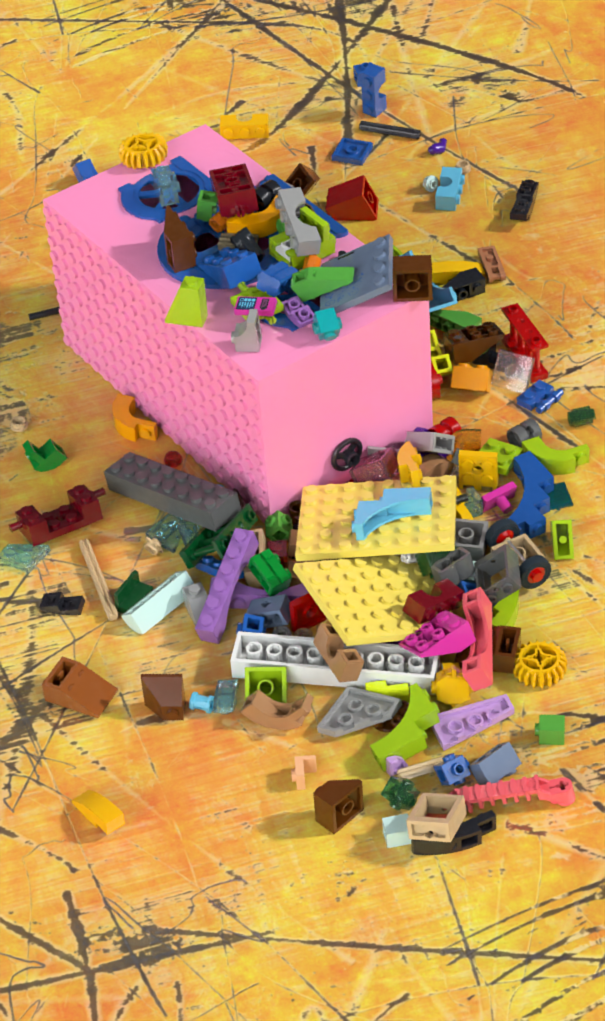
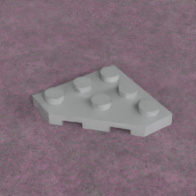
M347 686L318 724V733L339 737L390 720L401 708V699Z

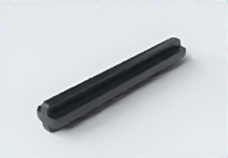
M361 121L359 124V129L362 131L411 139H420L421 131L417 129Z

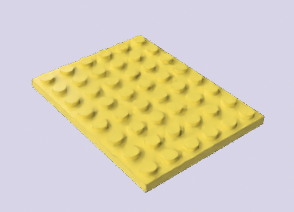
M456 475L423 477V480L420 481V487H431L433 500L431 515H415L393 520L375 529L365 540H356V533L352 532V521H355L354 509H357L358 501L379 500L380 497H383L384 489L412 488L409 482L401 483L400 480L387 479L384 481L348 482L346 484L309 485L303 487L295 552L296 562L454 551Z
M401 555L295 563L293 567L295 574L346 646L402 641L407 635L414 634L423 624H418L402 611L407 596L421 589L430 595L435 584L434 578L431 579L430 575L421 576L422 573L418 563L406 564L401 561ZM462 600L461 606L450 612L466 620Z

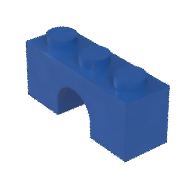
M375 64L369 65L361 72L363 113L376 118L387 109L386 95L379 93L381 85L386 82L385 68Z

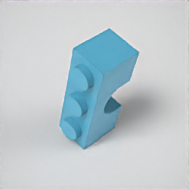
M442 167L440 186L437 187L435 195L436 210L456 211L457 204H460L463 185L465 184V175H462V168Z

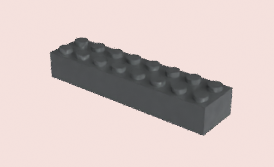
M132 452L125 454L104 471L109 490L215 532L241 510L237 492Z

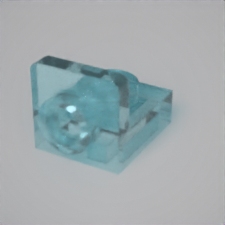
M474 487L467 488L468 501L464 505L473 518L483 515V500Z

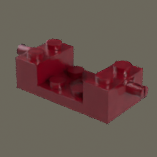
M245 163L209 170L212 191L216 193L221 217L232 218L237 214L241 218V215L244 217L245 214H251L259 210L255 187Z
M84 484L77 485L67 491L70 504L62 505L50 512H44L42 515L33 505L24 506L20 510L15 511L17 522L9 524V529L11 532L19 529L35 547L102 520L103 516L98 497L106 495L105 489L102 487L98 490L90 491Z

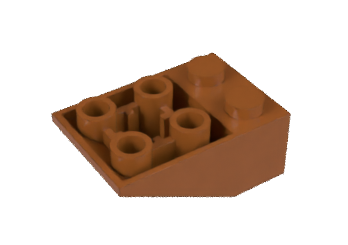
M63 656L42 683L45 701L95 718L100 717L118 692V688L82 663Z

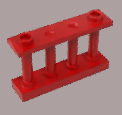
M518 303L502 307L501 311L510 322V333L501 339L502 343L531 383L547 379L548 371L540 362V350L548 348L549 344Z

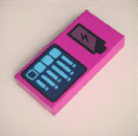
M238 296L234 313L235 315H248L249 309H258L259 316H273L277 299L274 297Z

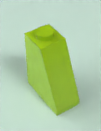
M185 276L165 318V323L203 327L208 316L204 278Z

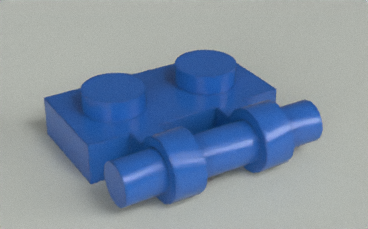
M538 380L517 397V404L530 411L536 407V412L541 414L543 411L546 412L551 407V404L557 403L564 392L562 389L554 391L553 386Z

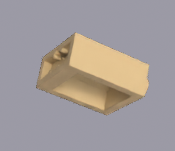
M422 793L406 820L409 839L451 842L467 814L464 795ZM427 813L448 814L446 818L426 817Z

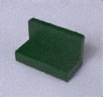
M136 570L130 574L114 593L117 612L124 614L153 591V586L140 582L139 573Z

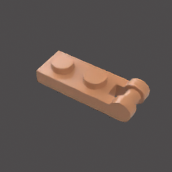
M495 246L478 248V256L486 273L488 283L494 282V280H506V274Z

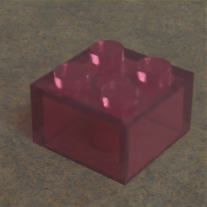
M394 446L362 457L360 462L349 471L354 483L393 480L392 478L399 474L398 454Z

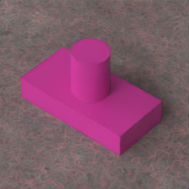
M511 481L483 495L479 505L480 510L484 513L498 506L504 514L509 513L513 506L508 500L514 498L517 488L516 484Z

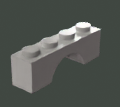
M301 187L278 190V197L275 198V207L280 211V220L285 224V233L290 237L291 249L295 250L297 257L319 254L321 238L316 226L307 225L298 219L300 208L305 207L306 201Z

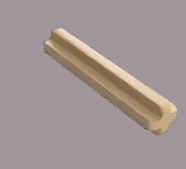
M444 756L397 770V777L399 781H405L435 772L433 766L442 762Z

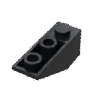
M475 267L460 272L442 288L452 287L457 295V301L485 293V278Z

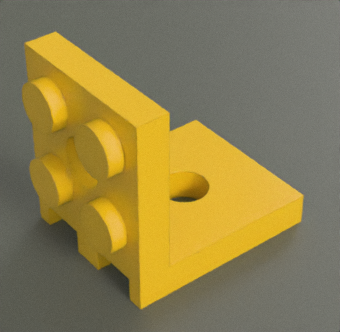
M459 450V489H463V485L474 486V490H482V486L493 487V490L497 489L500 476L498 473V453Z

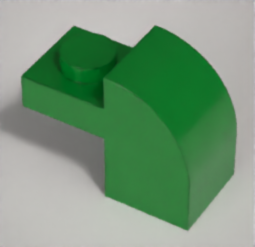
M51 439L40 448L28 440L23 444L26 451L24 453L25 456L30 460L34 469L39 472L55 469L67 459L62 447Z

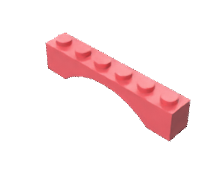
M481 587L463 594V610L476 641L470 645L468 658L462 661V675L474 692L493 685L492 602Z

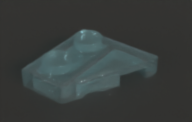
M168 513L145 533L146 537L150 539L156 538L162 543L161 547L175 553L186 525L185 519Z

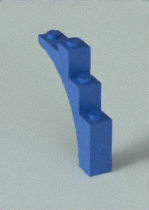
M527 451L513 458L514 473L521 481L524 493L519 506L508 519L513 520L518 525L520 535L526 534L532 539L546 532V518L543 514L550 512V497L547 494L554 491V476L530 451Z

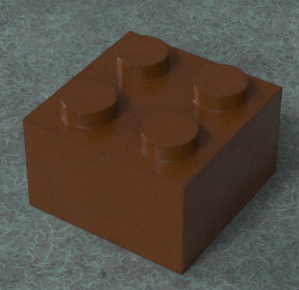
M431 255L393 256V302L433 300Z

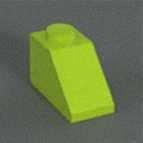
M572 520L550 521L554 560L574 559Z

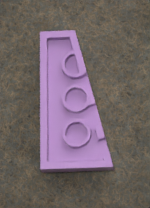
M504 694L438 713L440 722L431 728L443 751L513 715L514 707L508 695Z

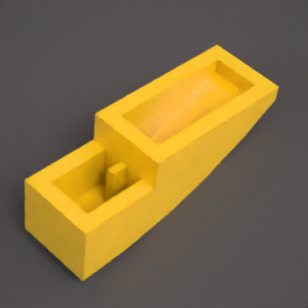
M87 790L71 800L72 804L96 828L99 826L107 835L125 824L123 812L111 801L95 791Z

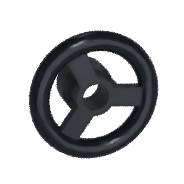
M357 438L343 440L333 451L331 457L332 467L337 471H346L355 467L360 462L363 450L361 441ZM350 444L348 449L340 452L346 445ZM337 459H343L346 464L338 465Z

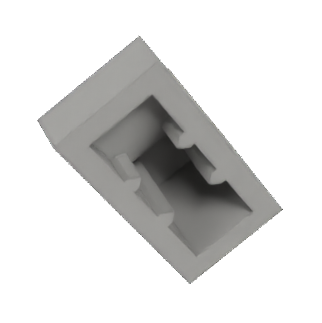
M249 309L248 318L242 323H236L235 331L231 333V342L235 344L236 352L260 351L262 333L258 309Z

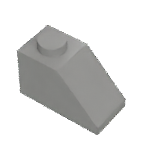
M201 582L182 587L184 605L195 627L208 597Z

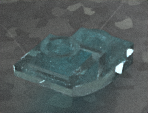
M238 679L218 680L214 695L213 713L229 714L234 712L237 704L236 694L239 689Z

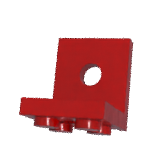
M310 593L289 602L291 630L295 635L328 620Z

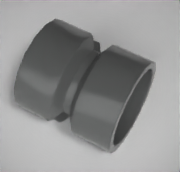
M531 418L507 430L509 444L521 448L522 441L538 436L542 438L539 424Z

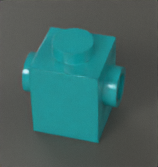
M334 307L315 311L312 328L314 334H318L319 341L336 339L339 336L340 329H342V322L340 317L336 316Z

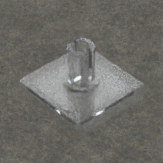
M499 349L491 385L518 393L525 392L529 386L535 358Z

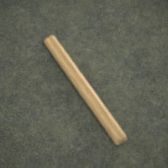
M86 538L80 540V549L108 620H117V609L91 544Z

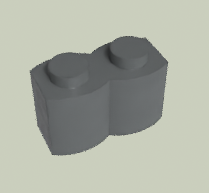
M463 547L456 548L445 558L436 561L431 566L435 583L448 578L457 585L461 580L469 578L475 572L471 554Z

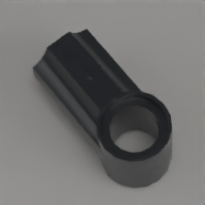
M244 227L230 237V241L235 248L255 252L259 263L265 257L264 251L255 242L253 235L247 227Z

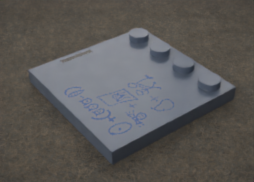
M390 234L379 237L368 244L322 264V267H353L354 277L353 282L349 285L320 295V310L334 307L337 314L392 290L393 238Z

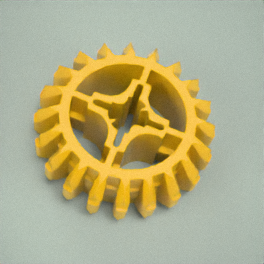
M153 132L133 134L132 137H126V140H123L122 144L119 145V157L123 165H127V168L148 169V167H155L156 164L160 165L161 162L165 161L168 146L164 137L159 134H154Z
M536 640L535 643L528 641L527 645L521 644V647L518 648L513 674L518 678L519 683L524 682L525 686L532 685L533 689L536 686H540L542 689L543 686L551 687L552 683L558 684L559 680H563L564 674L567 671V659L560 646H555L553 642L548 644L546 640L543 642Z

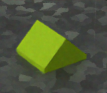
M245 667V700L246 697L259 689L272 700L287 703L288 681L286 667Z

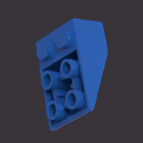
M222 248L218 254L208 255L203 258L204 261L197 263L207 275L225 289H233L240 282L242 284V282H247L257 277L261 271L256 253L239 250L238 248Z

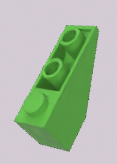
M308 267L292 274L290 287L302 302L313 300L320 295L330 293L337 288L352 283L354 268Z
M439 309L429 313L430 325L446 333L451 329L461 330L470 325H482V318L465 311Z

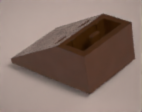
M168 205L166 206L164 224L167 263L177 273L196 266L195 258L197 257V252L194 248L196 239L194 233L188 230L186 223L179 219L177 212L173 211Z
M484 322L479 326L470 325L461 330L451 329L447 333H443L445 354H449L450 360L454 365L472 362L505 337V334L494 322Z
M502 625L492 627L493 672L513 674L518 648L521 647V628ZM470 646L456 653L455 662L459 663L460 668H462V661L466 660L469 656Z

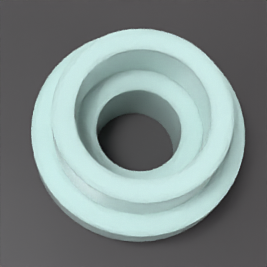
M430 175L424 178L423 187L426 191L433 192L437 189L438 179L436 176Z

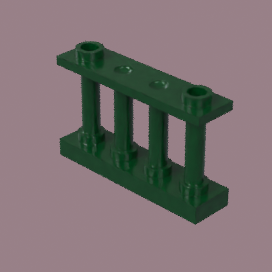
M248 503L235 517L216 532L202 527L179 552L187 568H194L202 557L217 551L222 559L235 528L249 530L258 520L256 513Z

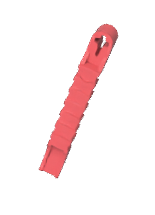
M538 775L530 778L525 776L518 780L512 778L510 781L504 782L499 780L498 783L475 784V786L471 787L466 785L460 789L454 788L449 793L451 795H464L469 813H473V803H478L479 808L484 809L485 801H490L491 806H495L497 799H501L503 804H507L508 798L513 797L516 803L519 802V797L524 795L527 801L531 800L532 794H537L539 800H548L551 804L558 803L561 806H569L576 799L570 779L561 777L547 780L538 777ZM427 813L426 817L446 818L448 814Z

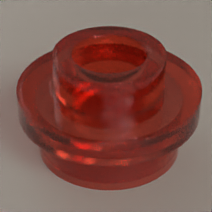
M169 451L164 457V464L172 468L181 465L183 462L182 456L177 451Z

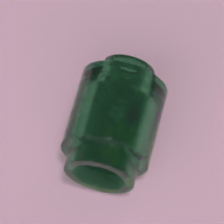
M589 405L571 409L570 412H567L570 427L593 424V420L596 419L595 411L593 408L590 409Z

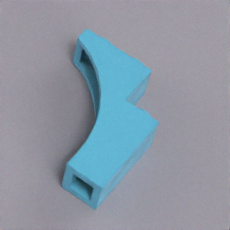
M431 487L384 489L383 497H380L379 500L358 501L357 509H354L355 521H352V532L356 533V540H365L375 529L393 520L415 515H431L433 506Z

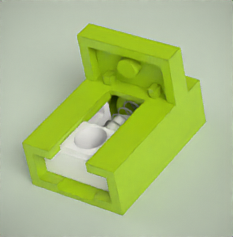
M307 206L300 208V221L307 225L316 226L320 235L321 245L317 256L322 259L335 253L336 239L329 232V223ZM285 231L269 238L270 255L279 262L287 263L289 267L303 268L305 257L309 255L297 257L295 250L291 249L290 237L286 235Z

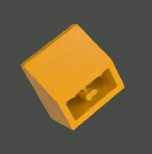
M459 363L458 366H453L451 388L489 393L494 372L488 366L477 365L476 368H472L469 364Z

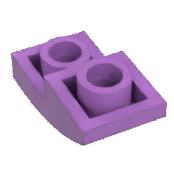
M298 296L282 302L284 305L283 312L297 327L302 328L314 323L313 311L308 305L304 306Z

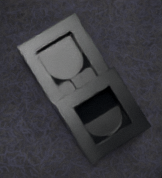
M62 592L44 593L39 608L42 611L53 614L81 615L85 599L83 595L64 597Z

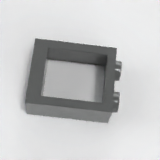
M507 544L474 563L476 588L481 587L492 605L521 589L518 554ZM506 568V577L491 585V576Z

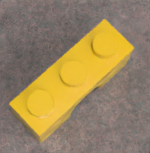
M252 114V119L245 122L238 121L237 115H220V135L225 139L269 138V114Z

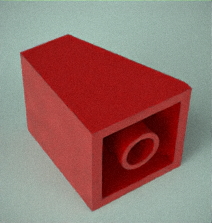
M364 175L328 188L325 210L334 220H377L379 199Z

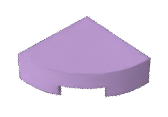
M400 756L386 758V770L390 777L396 775L398 769L408 766Z

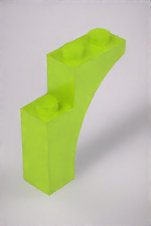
M417 683L409 686L410 702L400 723L385 737L370 745L373 756L383 772L386 771L387 757L400 756L406 760L428 748L425 741L428 738L425 730L440 722L438 717L440 710L434 701L430 702V696L426 689H421Z

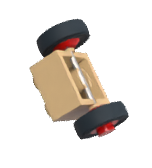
M508 518L498 520L490 526L486 532L485 540L491 548V552L507 544L518 554L521 586L526 589H534L542 585L551 574V565L526 534L520 535L518 525ZM506 568L498 572L502 578L506 577Z

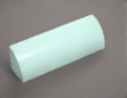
M186 570L175 572L121 615V617L133 631L144 634L184 602L182 587L192 585L194 582Z

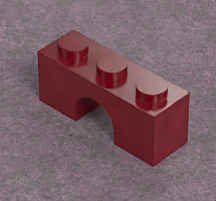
M446 578L434 584L430 595L422 589L409 594L402 611L418 624H423L435 618L442 611L447 610L450 612L458 609L462 604L464 591Z

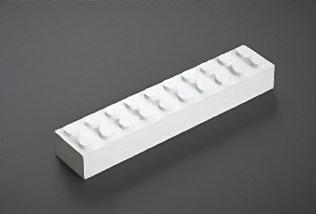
M240 631L237 633L230 660L232 678L245 679V667H286L287 681L289 683L335 687L351 686L366 689L365 683L386 680L387 686L408 683L409 687L417 683L421 689L425 688L429 695H435V693H431V681H435L436 673L440 669V655L421 658L395 644L373 643L346 646L344 643V649L357 650L364 660V664L357 681L339 682L314 645V638Z

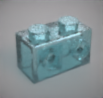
M169 165L151 169L153 187L161 207L179 203L178 192H181L175 172H171Z

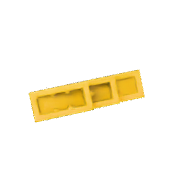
M433 262L432 282L447 284L449 279H453L460 272L475 267L483 277L485 271L482 263Z

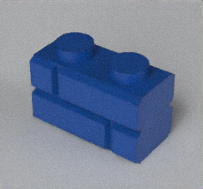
M283 261L275 265L271 264L268 269L261 270L258 273L257 289L267 292L272 297H276L291 288L292 274L298 272V269L292 266L289 267Z

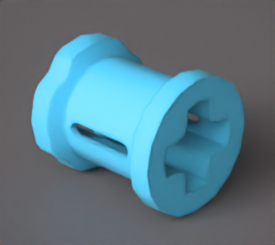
M194 691L190 697L189 708L191 710L195 708L204 710L210 714L214 708L215 697L212 695L209 697L199 695L198 692Z

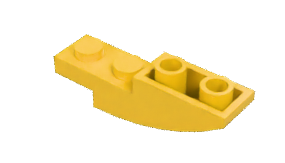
M408 441L402 445L397 455L399 477L401 483L409 482L412 488L420 487V481L423 480L422 471L419 468V465H422L421 455L417 452V448L413 447L411 442Z

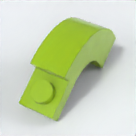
M539 436L522 441L523 453L530 451L551 474L575 473L576 466L589 463L590 448L587 444L567 450H555L546 446Z

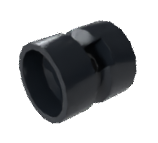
M270 179L260 185V187L255 188L259 208L256 212H261L268 208L275 196L278 195V190L281 187L276 181Z

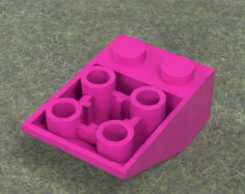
M445 610L438 613L428 623H424L414 634L407 635L398 644L400 647L423 658L461 652L474 643L476 638L467 620Z

